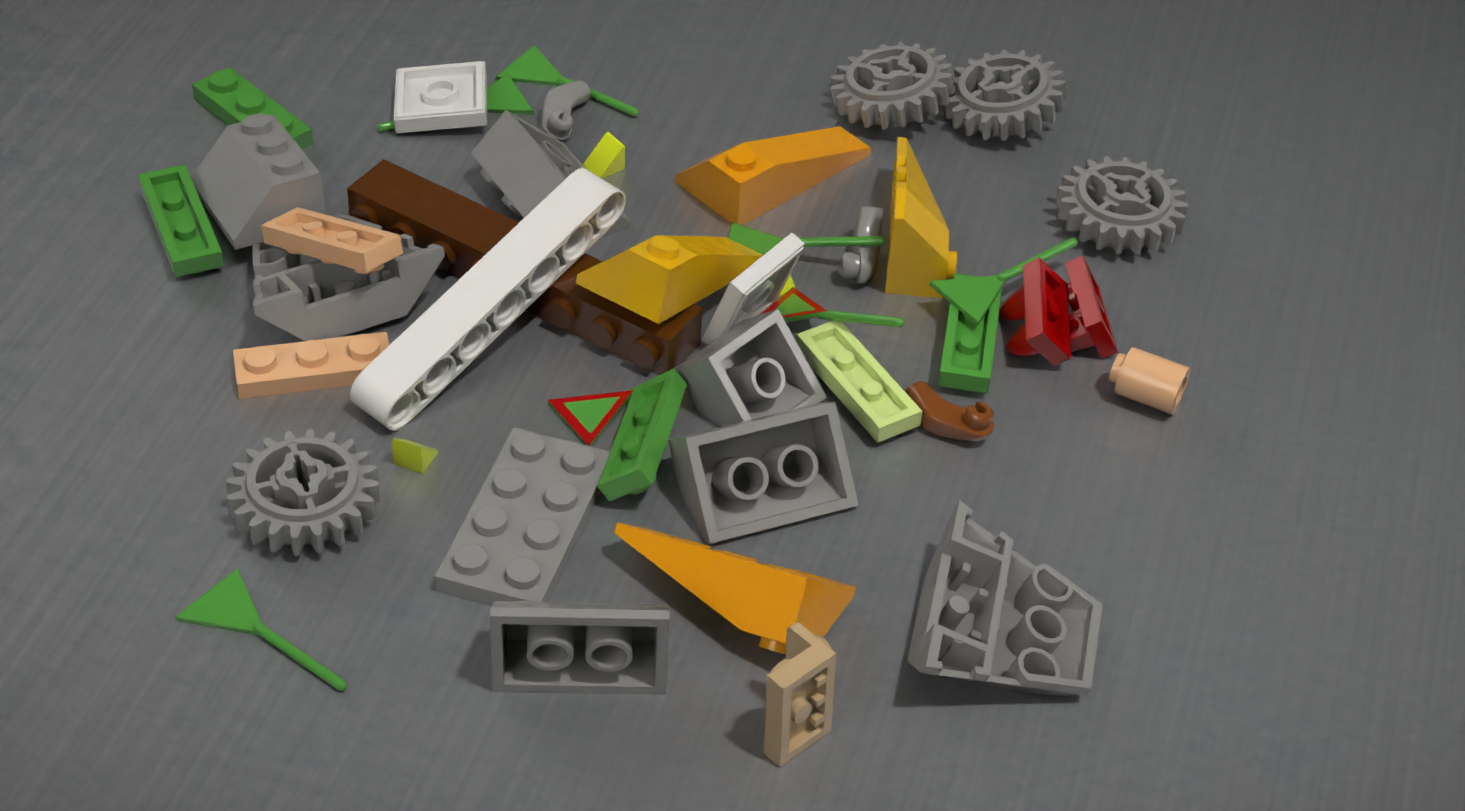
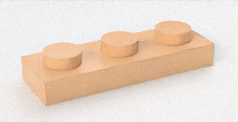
M296 207L261 225L265 244L286 249L291 254H303L320 259L322 263H334L352 268L360 274L377 272L384 267V263L403 254L399 234Z
M387 332L234 349L233 356L239 399L352 386L357 376L389 346Z

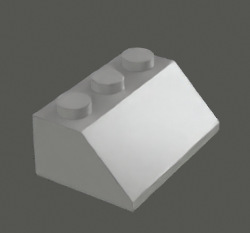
M507 110L503 112L471 152L483 167L480 175L493 187L501 190L504 193V196L501 198L502 202L511 211L523 218L571 173L577 169L585 168L563 142ZM622 212L620 218L603 236L626 229L631 220Z
M254 114L244 118L242 122L228 125L191 177L201 202L235 250L264 242L261 225L296 207L327 215L321 173L273 114Z
M835 402L812 404L668 439L680 493L707 544L859 506Z
M526 600L494 601L490 607L492 692L666 695L670 621L668 604L588 603L582 601L574 603L531 602Z

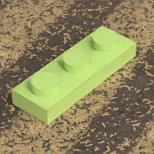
M830 321L796 334V342L808 364L877 443L921 425L923 411L841 321Z

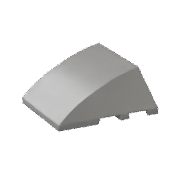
M347 214L334 216L383 230L380 225ZM402 234L400 237L403 254L384 263V267L377 272L360 274L352 268L334 263H322L320 259L303 254H291L286 249L265 244L264 242L252 245L255 280H253L255 293L253 308L255 315L304 341L341 337L406 316L445 257L444 248L431 244L423 249L414 246L412 236Z
M959 500L954 507L924 578L907 662L920 673L954 677L968 682L1018 692L1056 696L1087 695L1092 689L1103 604L1047 563L1036 566L1013 549L1014 539L1001 531L998 537L993 535L969 517L974 510Z

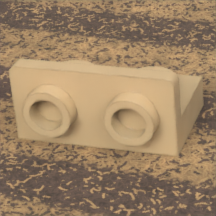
M795 622L787 628L786 657L767 675L764 754L779 767L831 732L837 653L833 651L831 645L823 637L814 635L799 622Z

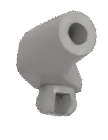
M583 80L551 88L542 102L541 130L559 141H564L570 136L574 122L571 110L590 99V89Z
M870 206L860 207L853 237L881 236L883 209ZM851 246V252L844 253L840 258L839 274L844 279L854 278L856 284L868 282L876 268L880 246Z

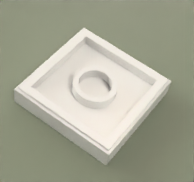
M477 61L396 69L394 104L396 133L486 126L487 71L485 62Z
M791 232L729 283L701 340L708 345L743 320L760 315L775 303L803 252L805 243Z

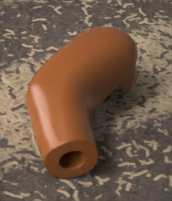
M925 381L915 382L905 391L923 411L921 426L934 435L955 440L977 442L988 438L993 432V410L983 402H976L975 407L971 404L967 408L952 404L938 395Z

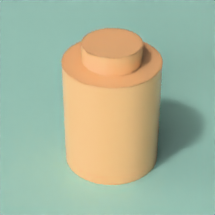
M1131 347L1127 355L1122 353L1117 355L1110 371L1109 381L1116 383L1115 394L1173 415L1185 392L1191 368Z

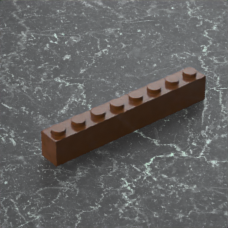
M385 159L347 188L350 216L380 225L384 231L412 236L414 246L423 249L431 244L442 246L445 257L438 266V269L444 270L458 278H461L519 223ZM586 253L526 309V311L560 328H564L595 343L601 348H605L659 375L677 367L701 345L702 307L693 304L662 323L657 324L576 284L577 274L602 262Z

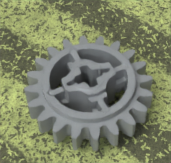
M899 42L893 46L880 44L879 48L873 50L863 49L861 56H849V66L838 65V75L831 76L833 105L837 106L838 115H848L849 123L863 120L864 128H868L873 124L881 125L882 129H887L889 125H899L903 128L906 126V123L914 120L921 123L923 122V116L927 113L933 115L939 113L938 105H948L949 95L955 92L953 68L951 63H947V56L945 54L936 56V48L934 47L924 51L921 49L920 43H916L913 46H905L903 42Z
M1002 50L997 55H991L986 52L984 53V58L980 60L967 59V68H954L955 92L949 95V104L944 105L946 119H953V127L955 129L965 126L967 136L979 132L982 133L983 140H988L991 136H1000L1002 141H1006L1008 136L1016 134L1024 138L1026 131L1031 129L1038 132L1042 131V121L1054 123L1056 121L1055 113L1064 111V101L1067 100L1066 81H1064L1063 71L1055 70V62L1053 60L1042 63L1041 54L1028 57L1025 50H1021L1017 54H1009L1007 50Z
M1104 156L1103 162L1099 164L1091 159H1087L1085 169L1074 165L1071 175H1064L1062 178L1056 206L1059 207L1058 218L1067 220V231L1079 230V241L1092 240L1096 242V249L1101 250L1105 246L1111 247L1119 255L1123 249H1131L1133 253L1140 255L1143 247L1147 246L1150 250L1157 252L1160 242L1168 245L1173 244L1174 236L1181 235L1189 204L1184 202L1186 192L1176 190L1178 181L1176 179L1165 180L1163 178V169L1153 171L1147 168L1146 161H1142L1139 164L1131 163L1128 157H1123L1121 161H1112L1108 156Z
M308 429L304 437L296 438L290 430L285 431L284 440L277 443L269 437L263 438L265 449L260 452L256 449L247 448L245 450L247 463L234 462L232 465L234 477L226 480L230 517H235L237 531H249L251 543L254 545L269 538L270 550L273 553L280 550L284 544L291 545L294 556H299L303 546L312 545L318 554L323 553L324 542L332 540L339 546L345 545L344 532L347 530L354 534H362V519L374 520V504L380 503L377 465H370L369 452L367 450L356 452L355 440L352 438L340 445L336 444V433L333 431L325 435L323 439L316 438L313 429Z

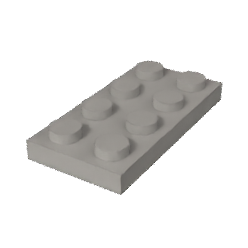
M513 427L435 574V591L490 606L494 601L526 600L531 602H549L601 493L597 485L610 451Z

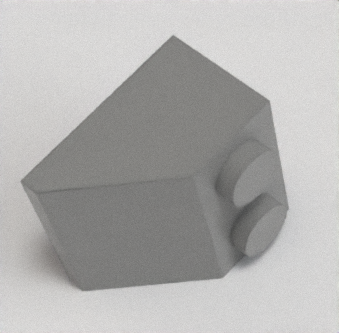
M779 309L743 320L674 368L687 384L686 390L699 413L720 427L818 404L827 398Z

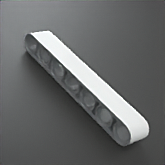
M585 168L577 169L571 173L357 376L350 391L352 403L389 430L396 431L402 429L616 223L624 211L626 204L625 193Z

